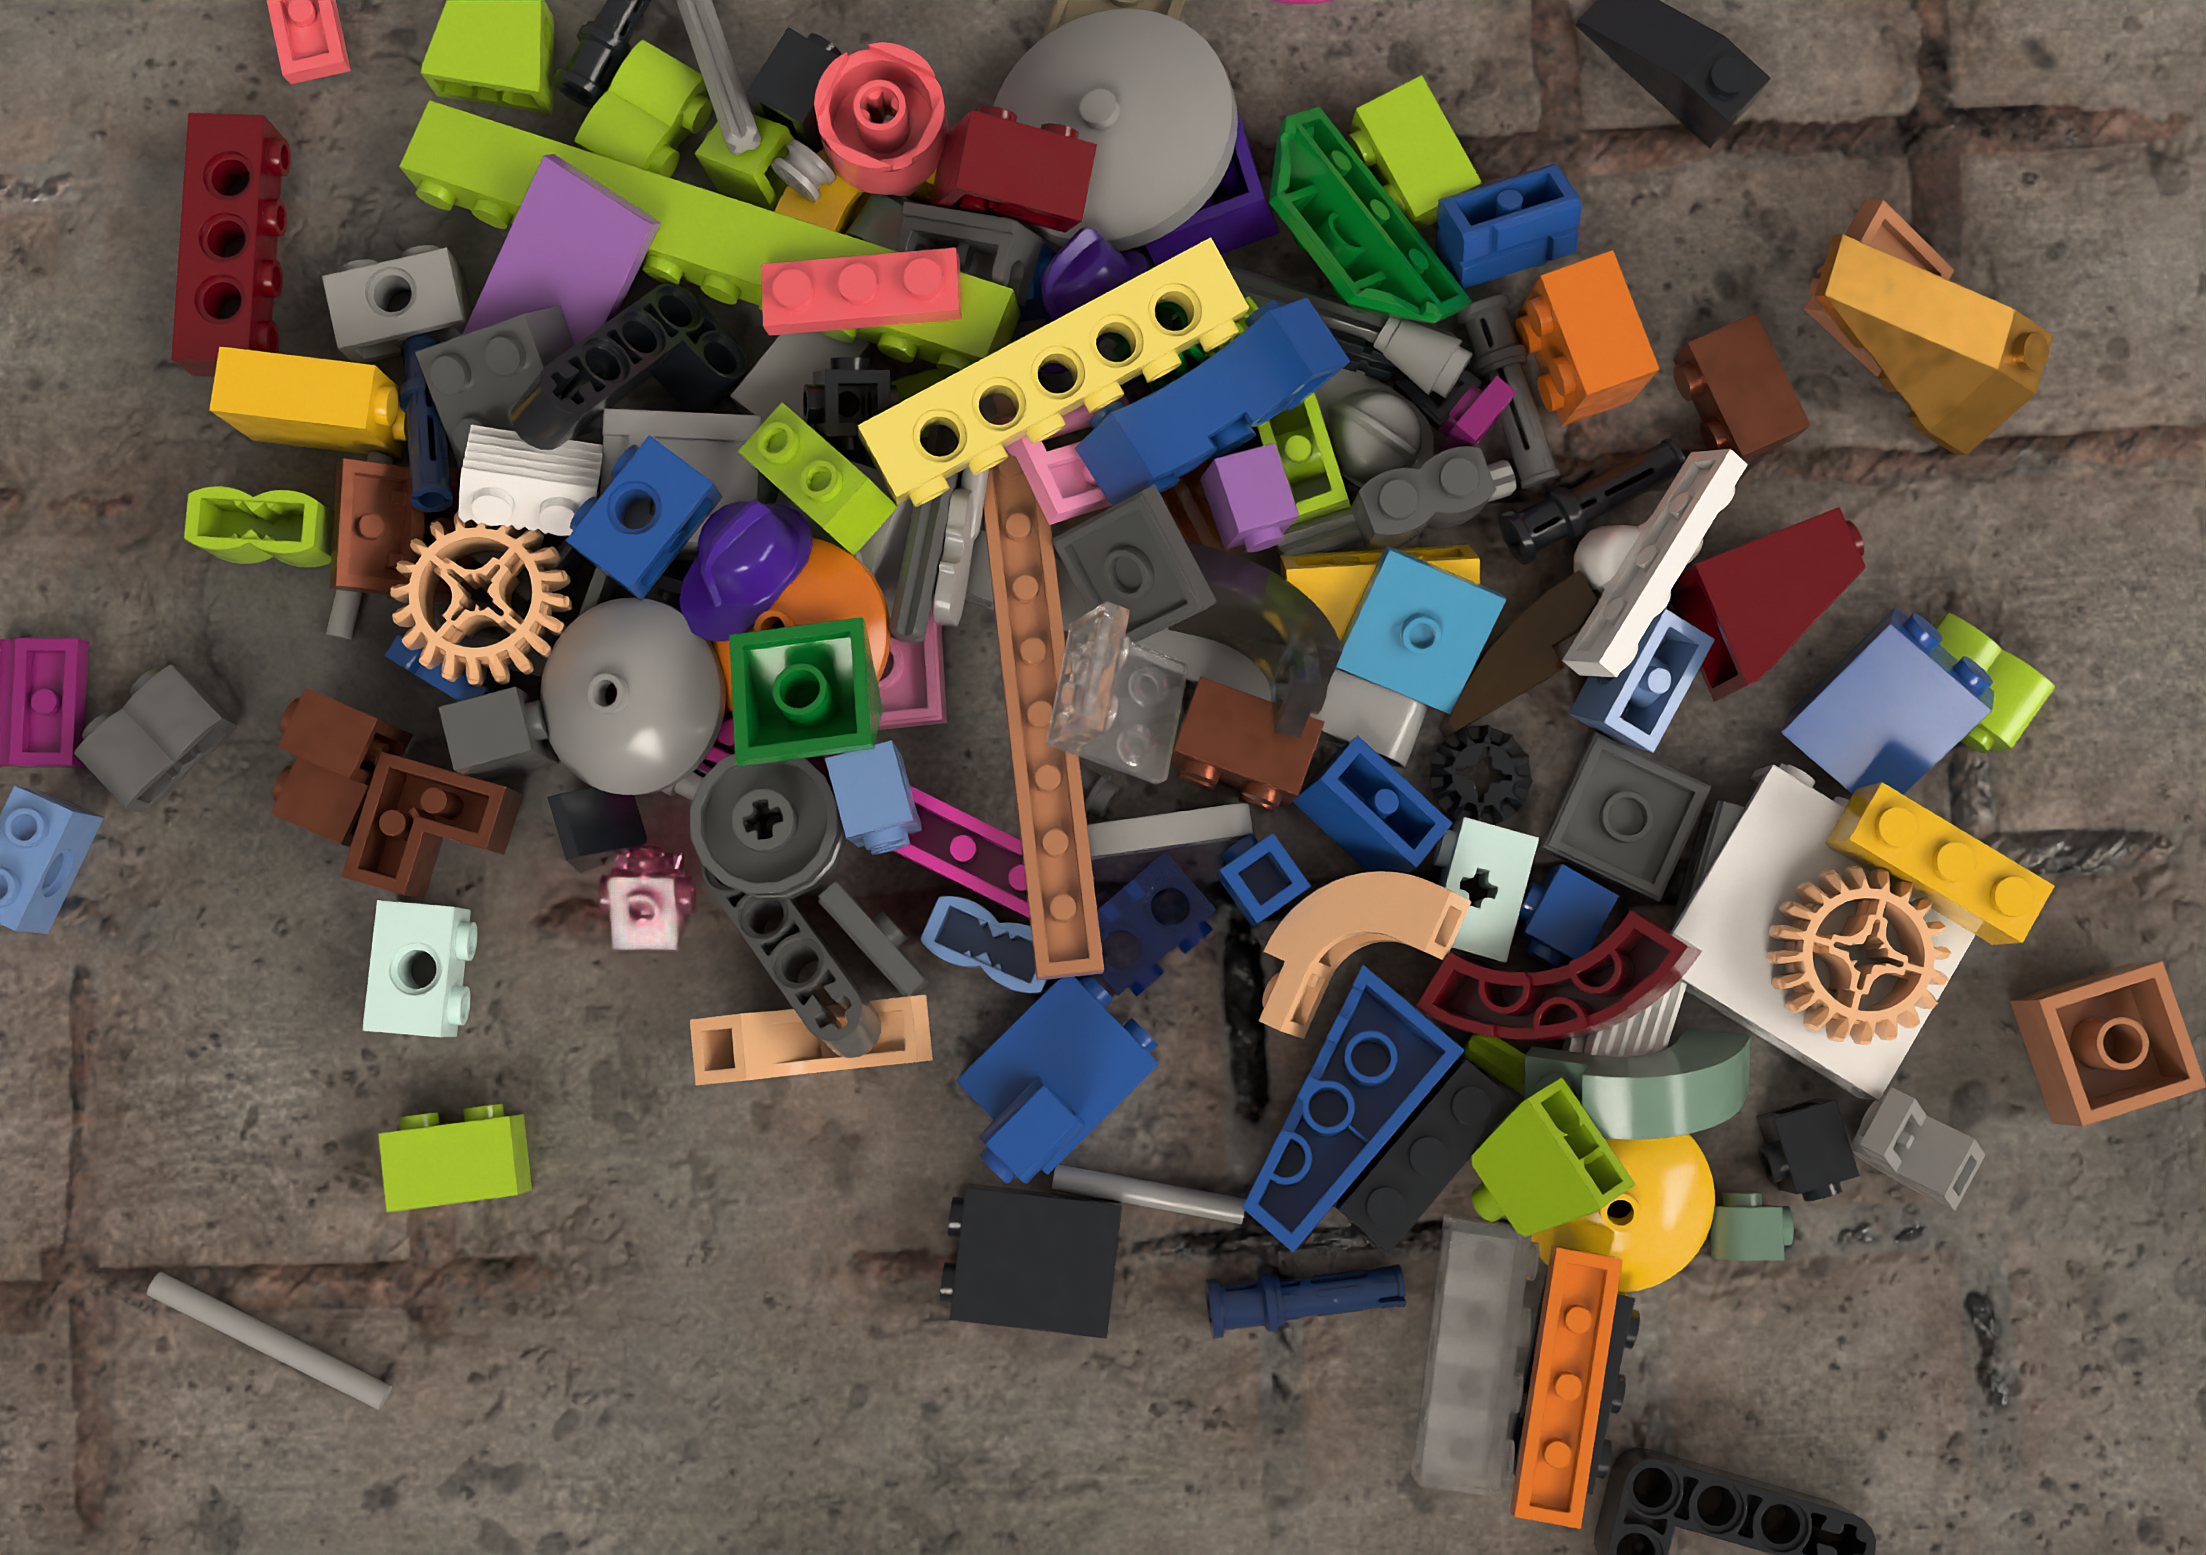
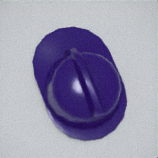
M1088 227L1079 229L1050 260L1041 274L1042 301L1048 313V317L1042 327L1147 272L1149 267L1146 257L1137 251L1118 252L1096 230ZM1107 333L1102 334L1096 339L1097 346L1104 339ZM1049 363L1040 368L1046 374H1061L1068 370L1065 366L1058 363Z
M754 499L750 502L738 501L724 505L711 514L702 526L697 544L699 556L693 562L683 580L679 598L681 614L687 621L690 631L709 642L729 641V635L747 633L754 626L757 618L763 612L770 609L786 587L796 579L807 564L813 545L810 526L798 511L784 504H763L759 500Z

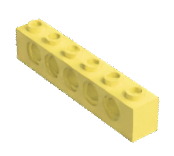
M1209 238L857 425L858 436L895 504L898 505L910 498L914 506L918 507L950 489L945 479L969 467L973 476L1004 461L1008 458L1004 447L1027 436L1031 444H1035L1057 433L1066 426L1062 416L1085 405L1089 413H1093L1108 406L1124 395L1120 385L1143 373L1146 381L1151 382L1171 372L1182 364L1178 354L1196 344L1201 343L1206 352L1227 342L1239 333L1236 323L1243 318L1249 306L1212 238ZM1163 302L1178 304L1187 315V327L1179 331L1165 329L1158 323L1155 317V307ZM1109 332L1120 334L1128 341L1131 356L1122 362L1109 361L1099 353L1096 339L1102 334ZM1049 363L1061 364L1071 372L1074 385L1064 393L1049 392L1040 384L1038 370ZM991 394L1004 395L1013 402L1016 416L1007 424L995 425L989 423L981 415L979 403L983 398ZM933 425L947 426L957 436L958 446L947 456H933L925 451L921 445L920 436L923 431Z

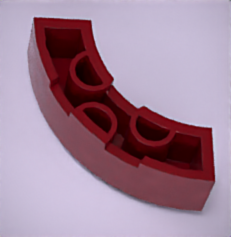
M1630 910L1614 932L1597 947L1583 956L1570 961L1568 965L1552 970L1535 973L1505 972L1484 965L1470 956L1449 952L1415 1007L1436 1020L1458 1029L1484 1036L1525 1041H1556L1576 1038L1610 1028L1630 1019L1651 1006L1687 973L1702 950L1649 917Z

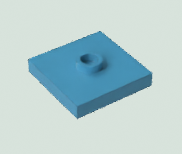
M1386 545L1332 662L1339 669L1451 714L1507 599L1499 592Z

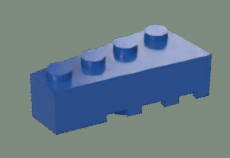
M1362 965L1352 989L1242 1208L1294 1253L1458 1060L1464 1049L1367 967Z

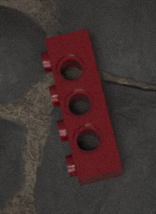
M188 113L171 360L193 376L215 377L219 347L278 353L279 350L278 328L276 323L272 321L274 298L280 297L283 288L282 268L280 262L276 260L278 237L284 236L287 227L286 207L283 200L280 199L282 176H287L290 171L291 154L288 141L264 115ZM249 176V183L245 190L237 195L229 196L231 185L237 179ZM245 237V244L242 250L232 257H225V250L228 244L235 238ZM241 297V306L237 313L230 318L221 319V310L225 303L232 298Z

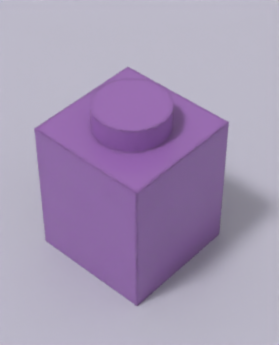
M1275 443L1216 458L1200 478L1224 550L1245 545L1247 552H1257L1273 547L1284 540V532L1299 517Z

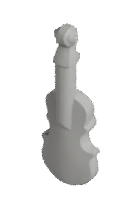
M983 398L979 403V410L983 418L991 423L996 418V405L991 398ZM969 467L963 469L961 486L958 489H954L952 493L934 598L933 617L936 624L958 627L969 581L974 540L978 536L981 527L989 469L973 476Z

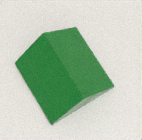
M863 617L729 635L735 762L738 766L875 748L883 707L866 623Z

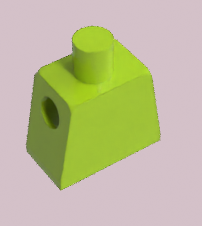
M447 0L423 60L420 73L438 97L552 115L554 84L552 82L554 77L553 15L545 0Z
M1563 1077L1520 1103L1471 1156L1472 1166L1483 1181V1183L1473 1189L1471 1194L1475 1210L1483 1219L1490 1222L1498 1221L1506 1216L1515 1231L1525 1237L1596 1213L1636 1185Z

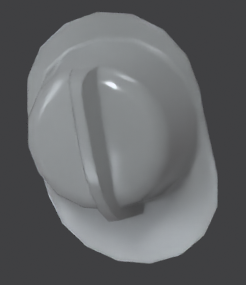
M1341 369L1315 391L1341 476L1354 485L1362 488L1375 476L1397 468L1420 469L1433 457L1434 436L1426 416L1411 401L1378 379L1365 376V372L1356 370L1355 373Z

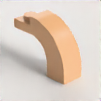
M1377 871L1350 875L1317 889L1287 914L1270 937L1264 949V952L1285 962L1280 973L1275 974L1265 988L1262 998L1264 1010L1259 1021L1281 1032L1304 1039L1329 981L1338 966L1356 950L1373 943H1403L1444 961L1450 952L1471 901L1428 880L1398 872Z
M926 995L870 1001L881 1020V1034L877 1044L868 1053L854 1058H846L833 1052L808 1030L794 1009L691 1019L690 1029L695 1085L931 1061L933 1058ZM839 1004L826 1006L837 1017L842 1028L845 1027L848 1023L845 1017L846 1010Z

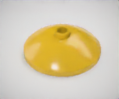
M1690 1134L1657 1139H1605L1636 1184L1612 1201L1625 1200L1631 1204L1629 1214L1623 1218L1610 1216L1607 1213L1608 1207L1612 1203L1610 1202L1596 1213L1527 1236L1537 1255L1546 1265H1549L1551 1246L1554 1245L1619 1257L1623 1260L1618 1292L1623 1293L1653 1287L1676 1275L1695 1257L1702 1247L1711 1228L1715 1208V1189L1709 1165L1702 1150Z

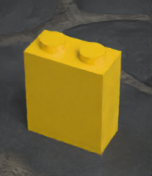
M219 347L209 410L252 441L367 455L369 451L400 459L402 457L404 441H408L407 413L401 409L399 403L400 388L376 365Z

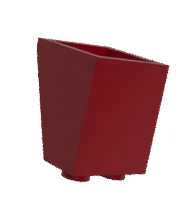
M1840 507L1699 562L1678 577L1670 590V601L1676 615L1715 639L1700 666V671L1714 702L1759 681L1866 568L1861 557L1864 555V543L1861 534L1852 521L1845 520Z

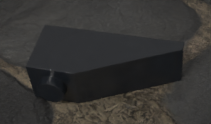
M1597 0L1575 25L1709 148L1752 106L1771 79L1727 37L1660 0Z

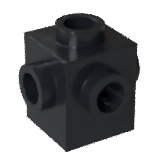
M830 358V369L813 372V384H805L803 388L804 422L814 423V430L821 437H831L832 446L836 450H866L858 436L857 425L899 404L897 386L890 385V370H870L869 358ZM842 392L849 393L856 403L855 411L849 417H843L839 414L838 395Z

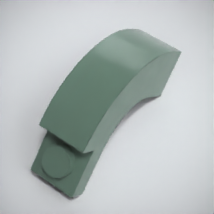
M1686 1027L1677 1042L1671 1047L1652 1054L1629 1057L1600 1056L1532 1046L1525 1055L1524 1100L1563 1077L1604 1139H1657L1699 1132L1712 1128L1733 1117L1739 1112L1748 1098L1751 1035Z

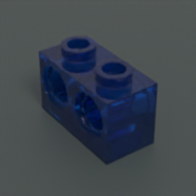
M1166 851L1097 910L1101 946H1103L1104 941L1111 934L1125 932L1132 935L1140 947V955L1137 962L1126 969H1117L1110 966L1103 957L1104 972L1099 975L1117 996L1126 988H1129L1137 997L1165 972L1157 961L1177 945L1185 955L1214 930L1205 919L1214 913L1216 909ZM1162 891H1175L1185 899L1188 912L1181 924L1165 926L1154 918L1151 911V903L1153 898Z

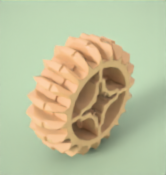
M456 512L454 516L456 531L449 533L439 522H435L430 525L431 533L436 538L432 545L428 547L422 540H411L410 547L420 556L416 565L408 561L397 562V571L410 579V583L393 586L390 588V594L397 601L409 603V605L398 609L392 614L394 623L400 627H412L402 638L403 644L410 650L423 648L419 662L427 669H432L442 663L441 675L446 680L455 682L466 668L468 683L474 687H481L486 679L487 668H490L496 682L500 685L507 684L510 679L508 664L514 662L516 667L525 675L534 671L533 664L526 655L535 649L541 656L548 658L552 648L542 639L546 632L560 636L567 628L557 618L552 617V613L571 610L572 601L568 596L552 592L570 584V577L565 570H551L557 565L561 556L552 546L540 549L544 536L538 529L533 532L532 530H527L521 535V529L517 530L513 525L508 527L500 525L498 528V526L480 523L477 524L476 528H473L470 520L464 523L458 517V512ZM499 551L505 553L499 560L492 557L487 564L475 570L464 569L455 563L460 558L475 552ZM526 566L531 578L532 599L529 611L525 619H522L514 612L511 597L514 589L520 583L517 575ZM440 578H442L450 586L452 600L447 611L443 614L447 621L438 629L433 613V598ZM461 582H467L475 590L481 587L485 592L489 593L494 599L492 602L504 612V615H497L489 607L484 610L470 598L472 595L460 585ZM490 626L499 627L510 634L506 639L486 647L470 648L458 646L465 636L472 639L481 629Z
M1861 866L1846 867L1842 878L1834 870L1821 872L1818 880L1819 887L1811 882L1801 883L1797 886V894L1802 905L1793 901H1786L1779 907L1782 915L1791 922L1790 926L1773 925L1768 931L1769 935L1774 939L1784 941L1783 950L1768 952L1765 957L1767 962L1772 964L1784 963L1785 974L1778 975L1771 981L1774 989L1793 988L1794 993L1787 998L1784 1008L1788 1012L1796 1013L1808 1007L1803 1023L1806 1029L1817 1031L1826 1025V1034L1829 1040L1842 1042L1850 1033L1853 1042L1859 1045L1870 1044L1874 1032L1881 1040L1895 1039L1898 1035L1897 1023L1904 1028H1915L1921 1024L1914 1006L1922 1009H1933L1938 1002L1934 995L1926 989L1927 986L1945 985L1946 981L1949 980L1942 971L1934 970V960L1946 959L1952 953L1947 947H1934L1932 936L1941 934L1946 925L1941 921L1925 923L1923 919L1929 912L1933 902L1929 901L1928 898H1919L1908 903L1913 883L1897 881L1890 886L1888 871L1884 869L1872 870L1866 878ZM1847 901L1858 902L1855 916L1847 917L1846 924L1838 935H1824L1817 932L1824 918L1833 909ZM1888 921L1895 929L1899 938L1902 954L1895 951L1888 943L1886 937ZM1862 944L1858 950H1865L1866 958L1878 961L1881 964L1853 966L1858 960H1850L1849 952L1835 947ZM1813 956L1823 960L1828 966L1830 972L1828 990L1834 992L1833 997L1819 981L1814 968ZM1878 976H1894L1898 978L1891 991L1881 1001L1868 1008L1858 1010L1861 995L1869 994L1870 987Z

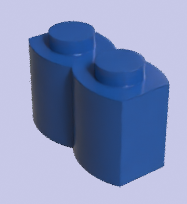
M1038 1076L979 1135L980 1139L987 1146L979 1156L1006 1184H1009L1016 1176L1027 1184L1085 1126V1122Z

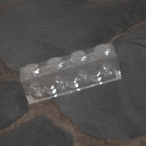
M1444 1213L1411 1475L1419 1486L1499 1497L1501 1479L1510 1480L1512 1476L1515 1445L1514 1441L1506 1439L1509 1412L1517 1414L1522 1402L1523 1376L1521 1373H1515L1518 1346L1526 1347L1529 1341L1531 1309L1523 1307L1526 1280L1534 1281L1536 1278L1540 1250L1539 1243L1531 1241L1532 1235L1525 1237L1518 1234L1511 1223L1490 1222L1485 1219Z

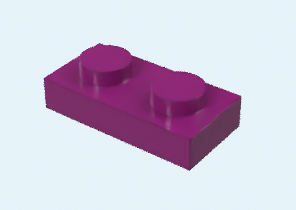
M1498 376L1493 379L1483 392L1475 385H1472L1449 413L1450 417L1440 428V431L1447 438L1437 454L1456 447H1476L1497 422L1517 392Z

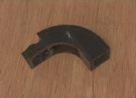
M1185 541L1217 602L1206 610L1168 627V630L1222 643L1250 659L1265 675L1270 686L1274 732L1300 738L1310 713L1317 715L1322 710L1328 684L1342 654L1336 631L1321 609L1308 596L1271 570L1235 554Z

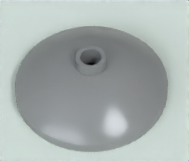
M620 598L590 608L577 617L563 631L554 644L545 664L541 681L540 702L549 735V742L562 763L575 776L585 783L609 793L643 795L658 792L677 784L703 762L713 747L721 729L726 704V687L721 663L712 642L693 634L680 610L655 600L643 598L641 601L639 598ZM614 683L617 688V698L612 705H609L606 701L605 693L607 687Z

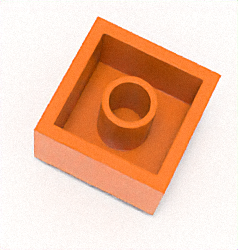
M1613 250L1540 275L1518 311L1520 318L1516 319L1515 327L1521 345H1525L1528 354L1534 353L1542 374L1537 379L1542 402L1549 412L1556 410L1561 426L1631 402L1660 370Z

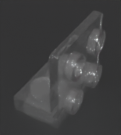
M1106 601L1070 624L1046 744L1153 784H1159L1168 778L1188 667L1182 661L1131 642L1129 636L1125 635L1130 610Z

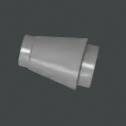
M1392 317L1388 319L1373 345L1374 348L1381 351L1387 359L1426 394L1430 395L1432 391H1435L1445 398L1458 381L1472 356V353L1460 347L1462 340L1406 319Z

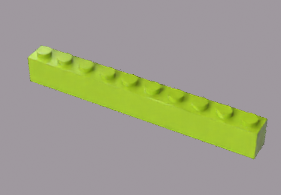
M431 100L428 101L399 166L417 188L416 195L424 202L447 211L451 210L453 205L471 210L475 217L493 227L507 229L509 223L513 224L543 156L555 154L661 222L641 264L646 274L660 282L678 285L680 280L701 286V290L715 300L726 304H736L737 300L741 299L759 305V309L762 312L761 264L898 253L879 245ZM960 272L962 319L821 332L845 343H853L856 337L877 344L878 350L898 361L910 363L916 357L937 364L936 367L940 372L951 376L1008 346L1021 313L1013 289Z

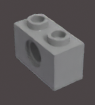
M433 245L416 246L402 253L403 258L381 263L370 259L355 260L344 264L340 268L341 272L322 276L337 348L353 363L364 364L401 355L403 341L415 335L432 336L439 340L440 343L462 336L472 314L463 268L447 247L440 249ZM403 290L412 291L411 300L404 309L397 312H388V303L394 294Z

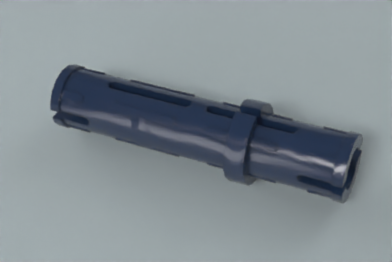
M415 335L407 338L402 343L401 356L404 362L405 382L399 389L400 407L407 413L408 453L411 475L410 501L413 507L420 511L428 513L440 512L449 508L453 500L449 467V443L415 353L437 345L440 341L432 336Z

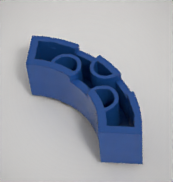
M1308 298L1282 306L1278 300L1266 303L1246 319L1245 324L1248 327L1246 331L1190 372L1130 405L1125 406L1123 401H1117L1101 410L1091 419L1090 424L1093 430L1075 447V450L1112 506L1154 484L1159 493L1177 485L1180 481L1178 477L1195 469L1208 458L1212 463L1214 459L1226 456L1256 436L1252 427L1267 422L1285 408L1291 411L1350 362Z

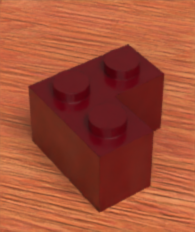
M981 106L978 111L970 110L946 135L944 148L936 170L930 206L1002 218L1007 217L1066 233L1082 222L1097 144L1078 139L1079 132L1065 125L1045 123L1041 125V128H1036L1016 122L1017 115L1000 107Z

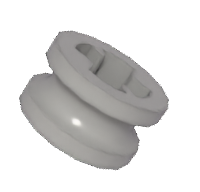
M792 139L786 146L788 150L787 157L785 159L777 157L771 166L790 188L806 200L815 203L821 197L819 192L820 185L823 183L832 184L836 176L831 168L815 152L801 142Z

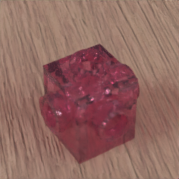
M640 846L627 852L619 853L610 874L602 875L599 885L600 912L602 914H610L612 949L678 950L687 925V914L693 915L696 906V881L694 876H685L684 853H665L663 848L657 846Z

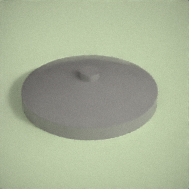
M1114 9L1096 12L1068 22L1050 32L1030 48L1016 63L1005 79L993 105L994 107H1000L1017 115L1016 122L1036 128H1041V125L1045 123L1065 125L1079 132L1078 139L1097 144L1082 222L1066 233L1023 222L1040 237L1062 247L1079 229L1084 227L1096 230L1117 251L1145 245L1172 232L1190 219L1214 193L1229 166L1237 138L1238 115L1234 91L1215 51L1202 36L1186 24L1170 16L1141 9Z

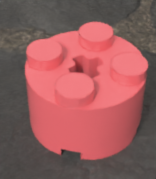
M879 42L867 44L868 49L857 51L849 56L846 52L836 58L821 76L814 99L818 130L827 160L843 180L853 187L868 193L906 196L916 191L919 185L926 181L937 169L946 135L949 132L943 91L928 62L916 52L893 43ZM887 115L894 117L891 121L885 120Z

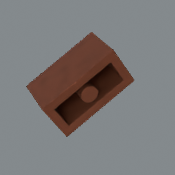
M1753 313L1688 342L1673 358L1676 365L1673 368L1676 386L1685 400L1693 401L1703 421L1700 424V433L1708 451L1731 449L1746 462L1793 441L1811 426L1757 313Z

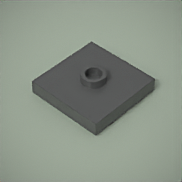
M1155 484L1051 539L1112 654L1206 610L1217 602Z
M1595 732L1590 735L1539 849L1654 903L1660 902L1711 786Z
M837 881L818 896L820 898L818 902L903 996H917L932 983L899 947L908 938L882 910L872 917L849 890Z

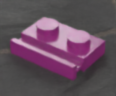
M79 638L0 639V767L83 768V762L74 752L84 740L82 733L85 729L88 641Z

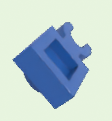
M400 635L396 636L384 655L458 701L494 692L486 687L487 682L492 676L489 673H486V679L481 687H474L468 683L466 668L455 682L448 681L442 677V663L432 669H427L419 662L423 649H408L403 644V637Z

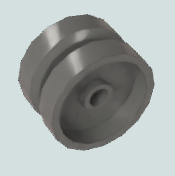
M735 754L720 760L700 781L690 807V838L701 863L723 884L761 900L793 899L817 888L838 866L847 842L832 783L805 758L738 766L735 762ZM770 815L781 816L783 822L773 825V837L766 838L761 831L764 819Z

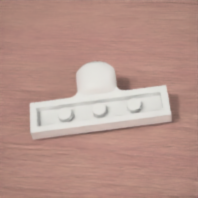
M1733 450L1691 452L1654 513L1645 523L1639 526H1600L1589 531L1579 542L1573 558L1574 573L1580 570L1591 590H1596L1594 595L1599 601L1562 660L1577 674L1582 676L1618 677L1619 673L1633 661L1638 652V642L1653 618L1660 614L1667 606L1671 597L1670 590L1685 566L1699 554L1703 546L1705 533L1718 512L1730 503L1735 494V484L1748 464Z

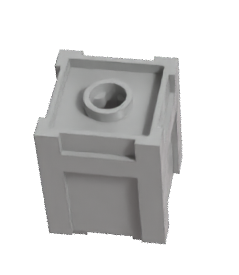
M605 408L602 433L604 438L600 496L615 479L611 476L612 469L625 450L632 445L640 447L649 435L713 482L723 497L671 563L692 565L699 556L697 544L702 526L711 514L724 505L734 502L758 500L760 471L745 459L738 450L762 425L764 420L762 416ZM639 501L633 504L625 516L626 527L639 529L648 525L655 515V503Z

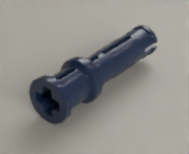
M1399 1264L1378 1267L1376 1269L1353 1270L1295 1279L1279 1280L1277 1274L1271 1275V1272H1263L1259 1274L1258 1280L1219 1284L1215 1278L1205 1280L1207 1312L1213 1339L1223 1338L1225 1330L1264 1326L1268 1332L1278 1331L1279 1327H1284V1321L1358 1312L1376 1308L1405 1307L1406 1305L1404 1297L1406 1296L1405 1283Z

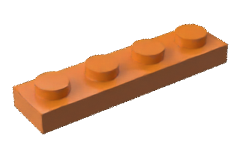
M1551 1246L1510 1506V1513L1514 1517L1581 1529L1623 1260L1619 1257Z

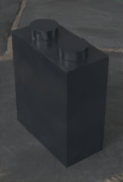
M968 1183L964 1198L952 1197L948 1236L960 1237L957 1262L944 1263L941 1281L940 1302L951 1303L949 1320L1107 1339L1122 1202Z

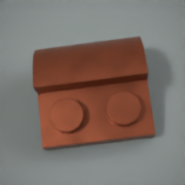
M346 458L338 461L336 466L329 589L387 595V600H396L391 596L390 588L398 584L410 583V579L397 571V562L408 561L416 565L420 558L410 547L411 540H422L428 547L432 545L436 538L431 533L430 525L435 522H439L449 533L456 531L454 516L459 509L460 469L450 467L451 490L453 491L452 505L446 510L428 513L414 508L411 504L410 466L404 467ZM470 519V521L473 524V528H475V521ZM466 555L455 562L464 569L473 570V557L470 555ZM440 578L435 589L433 602L452 600L450 586ZM465 581L461 582L460 585L472 595V587Z

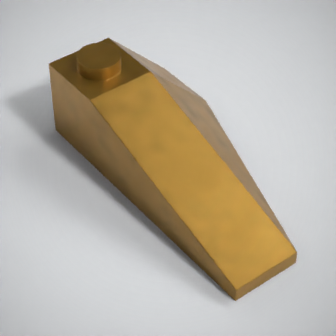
M1846 235L1832 236L1815 297L1854 348H1865L1882 370L1877 377L1887 392L1900 393L1912 409L1907 418L1919 433L1955 455H1967L2036 395L2043 368L2049 356V348L2053 337L2051 333L2009 306Z

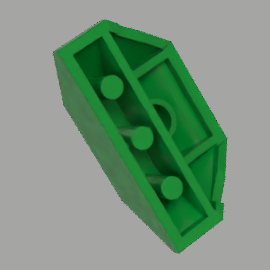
M1320 107L1287 116L1279 124L1269 203L1292 231L1293 239L1298 247L1313 258L1330 280L1334 293L1339 298L1344 299L1355 313L1436 323L1464 310L1473 302Z

